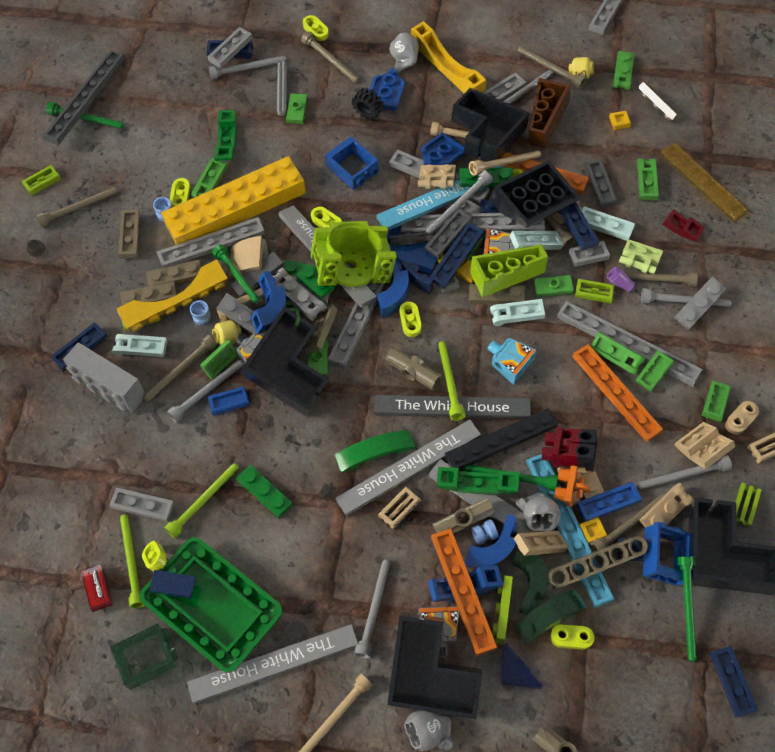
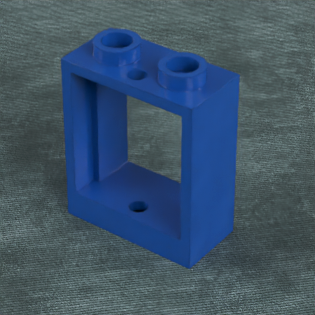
M351 136L325 154L326 166L353 190L363 185L367 179L375 176L379 171L378 159ZM351 154L357 156L367 165L353 177L339 165Z
M655 522L653 525L645 528L644 539L647 542L648 548L644 554L643 576L674 586L683 585V570H680L677 557H691L692 534L683 531L682 528H672L666 526V523ZM660 538L674 542L673 569L659 565Z

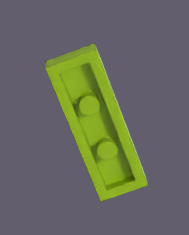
M504 575L503 586L498 588L497 594L501 595V602H496L495 615H498L499 618L498 623H494L492 635L496 636L495 643L504 645L512 576Z

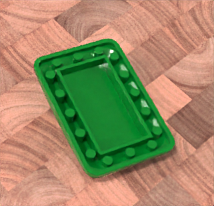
M197 537L189 538L167 561L165 567L159 570L195 576L197 579L192 599L151 593L149 588L152 579L140 592V600L148 609L225 673L234 672L282 615V607L279 602Z

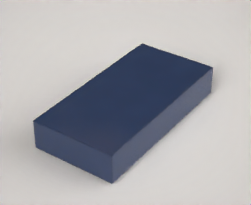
M154 570L149 591L151 593L192 599L197 578L190 575Z

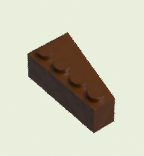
M542 78L538 79L533 113L529 125V144L546 148L570 102V85Z

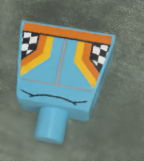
M508 338L502 345L493 340L487 349L494 354L492 359L493 367L513 385L534 361L536 354L535 349L511 338Z

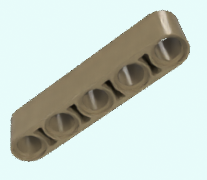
M642 537L627 538L552 568L547 573V581L552 586L564 587L645 554L648 548L647 542ZM633 541H637L640 545L637 552L632 550L631 545ZM615 548L621 554L618 560H615L612 556V551ZM595 556L601 559V565L598 568L592 562ZM577 563L582 567V572L578 576L573 572V567ZM557 571L563 575L560 583H556L553 579L554 573Z

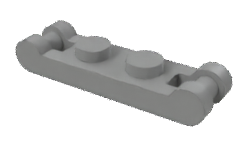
M280 268L277 274L272 276L276 280V287L284 286L286 299L310 320L313 321L317 318L318 313L324 312L327 309L322 301L314 297L293 279L284 268ZM283 279L285 282L282 284L279 283V281Z

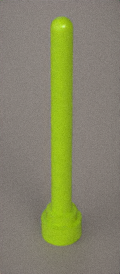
M440 341L438 346L452 405L449 415L452 421H460L466 417L464 407L458 401L446 343Z
M236 463L232 464L176 521L169 522L164 527L165 531L176 539L181 534L182 526L238 470L239 466Z
M123 514L120 517L132 591L128 600L130 608L136 609L145 605L140 600L141 591L129 519L126 514Z

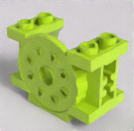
M367 221L331 222V227L315 228L310 255L311 259L315 260L318 270V286L337 285L338 283L347 287H360L371 281L372 284L390 283L397 256L395 251L390 250L387 241V226H369ZM352 263L356 267L351 269L347 268L344 264Z

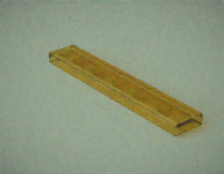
M676 143L662 150L661 155L733 223L747 214L748 210Z

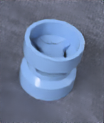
M166 197L157 198L153 203L157 218L160 221L164 222L161 212L172 208L170 200Z
M199 300L191 304L190 313L195 324L201 326L208 324L211 320V313L207 303Z
M491 519L485 521L483 525L471 527L478 546L485 544L487 540L493 541L499 538L497 529Z

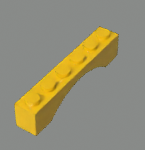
M424 21L411 28V35L416 37L419 42V51L463 93L469 88L482 93L486 91V79L478 71L465 68L455 61L442 46L434 30Z
M218 260L202 266L193 282L178 295L157 302L133 300L118 307L117 313L127 331L132 330L135 332L143 327L142 325L147 322H156L160 319L159 316L164 314L170 315L176 311V308L180 306L186 307L193 303L192 300L198 297L202 299L208 296L210 291L214 289L218 291L224 288L228 278Z

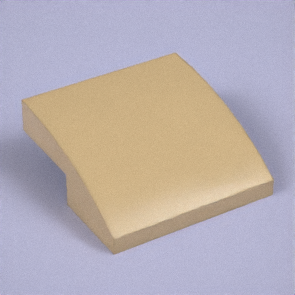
M262 236L248 238L231 246L230 260L242 276L246 272L262 270L264 242ZM229 270V278H235Z
M702 422L675 443V446L685 456L704 469L709 468L735 448L733 440L720 435L716 427Z

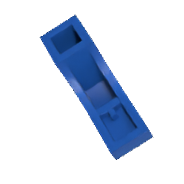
M395 261L392 273V285L386 291L377 294V304L382 318L397 312L408 296V271H403L401 263H397V261Z
M270 271L263 272L258 280L266 304L264 307L256 309L251 316L257 334L268 330L285 306L286 295L284 286L276 287V280L272 277Z
M510 514L506 516L500 537L495 544L484 548L471 545L464 562L465 566L477 569L480 566L495 565L506 558L516 545L514 538L510 537L511 534H515L518 523L515 522L516 517Z
M498 565L480 566L469 573L477 597L503 586ZM446 578L428 581L433 602H455Z

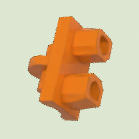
M572 465L570 469H559L558 481L567 482L568 484L567 489L556 487L554 495L556 500L565 502L568 507L573 506L575 491H577L576 497L580 499L583 493L590 491V487L585 485L586 478L580 477L579 483H577L578 467Z

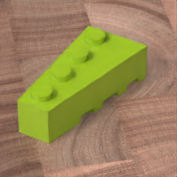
M542 244L472 256L470 274L483 298L545 273L548 255Z

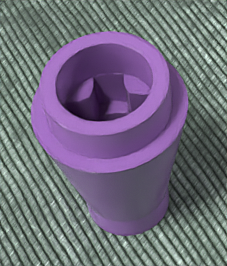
M614 267L607 275L609 283L628 292L635 286V283L621 268Z

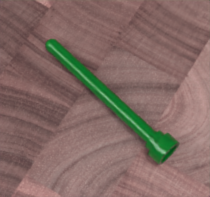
M50 101L47 104L46 113L56 116L64 108H61L58 103ZM83 113L79 118L119 129L124 127L122 122Z
M223 244L215 246L212 252L216 259L224 262L252 302H259L257 294L228 257V249Z
M475 465L463 468L465 472L499 474V471H504ZM519 473L520 482L543 485L544 488H548V491L553 492L558 487L559 481L556 475L544 478Z
M695 556L677 557L680 570H683L688 660L695 662L697 653L691 570H694Z

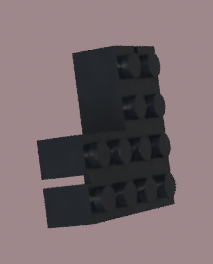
M469 88L453 104L451 121L471 130L466 135L464 153L476 158L481 157L480 160L488 162L500 159L525 132L530 113Z
M284 306L241 368L240 374L305 416L327 383L328 378L297 359L313 335L316 327L301 318L298 326L294 325L298 315Z
M694 497L689 505L688 533L692 534L691 557L695 556L694 570H691L692 585L774 595L775 546L737 542L736 502L717 500L712 507V511H708L713 504V499Z
M401 612L399 615L387 705L476 719L482 669L439 663L444 618L425 616L424 620L420 619L421 615Z

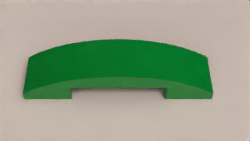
M219 110L217 146H215L214 159L215 161L233 160L236 144V110Z
M401 430L381 434L358 442L335 454V458L340 472L344 473L359 468L361 463L394 452L400 454L415 449V445L409 430Z
M438 467L436 486L450 491L470 494L500 495L518 493L519 472L499 471V474L465 472L459 471L458 468Z

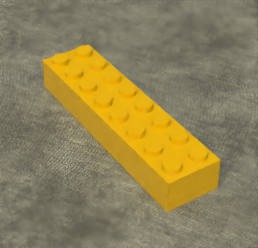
M287 156L161 212V215L175 244L178 245L239 224L306 193L305 183L292 160Z

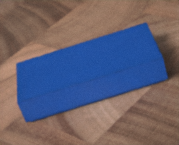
M245 386L208 396L213 416L250 406Z

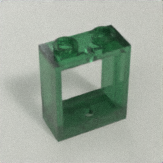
M157 623L110 646L124 685L129 690L178 667L176 659L179 657L175 648H170L168 640L171 638L166 627L162 629ZM157 635L167 659L133 675L124 650Z

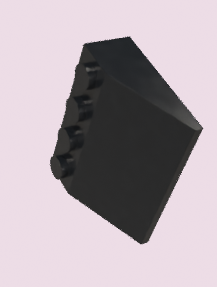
M549 160L496 185L489 198L500 213L526 228L582 199Z

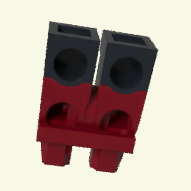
M557 427L556 433L545 432V446L553 447L542 448V460L553 461V467H559V465L570 467L572 465L585 467V471L594 472L598 444L597 430H563V427Z

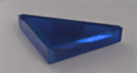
M504 643L501 685L542 689V684L530 672V669L509 647V644Z

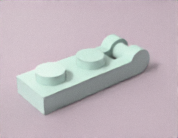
M542 299L497 304L490 307L491 314L494 316L492 319L494 326L545 318Z
M117 334L115 337L116 346L113 347L112 353L117 356L124 354L164 357L167 338Z

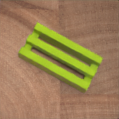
M50 165L21 182L32 196L61 180V177L55 168Z
M578 279L575 297L611 304L615 285Z
M742 482L735 500L736 516L743 492L747 491L740 518H737V523L750 528L762 489H754V486H746ZM755 494L747 521H745L744 519L748 509L751 495Z

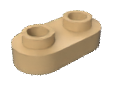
M751 401L741 403L728 417L725 423L727 431L734 435L742 434L758 416V406Z

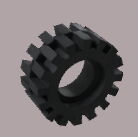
M364 87L359 89L351 100V104L354 105L353 108L357 109L356 112L360 113L361 117L365 116V119L369 118V120L376 119L384 108V102L380 101L382 98L378 97L376 92L373 93L372 89H364Z

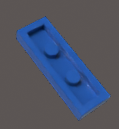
M630 482L577 502V507L584 522L640 503L642 498L634 483Z

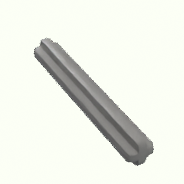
M284 61L278 63L277 114L279 116L286 115L287 66Z

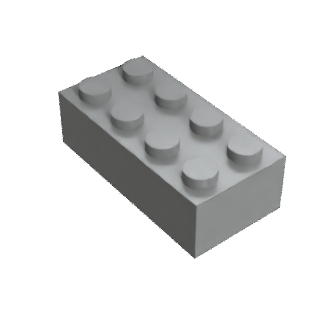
M79 342L63 359L67 365L66 369L72 374L71 377L77 383L81 384L83 382L93 393L97 391L106 401L115 402V405L120 410H127L133 413L144 400L145 392L136 377Z

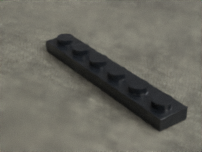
M549 408L445 452L444 457L451 468L461 470L557 428L558 422Z

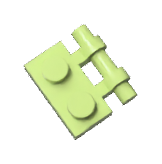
M628 239L619 263L625 264V267L640 269L643 273L649 272L654 274L663 250Z

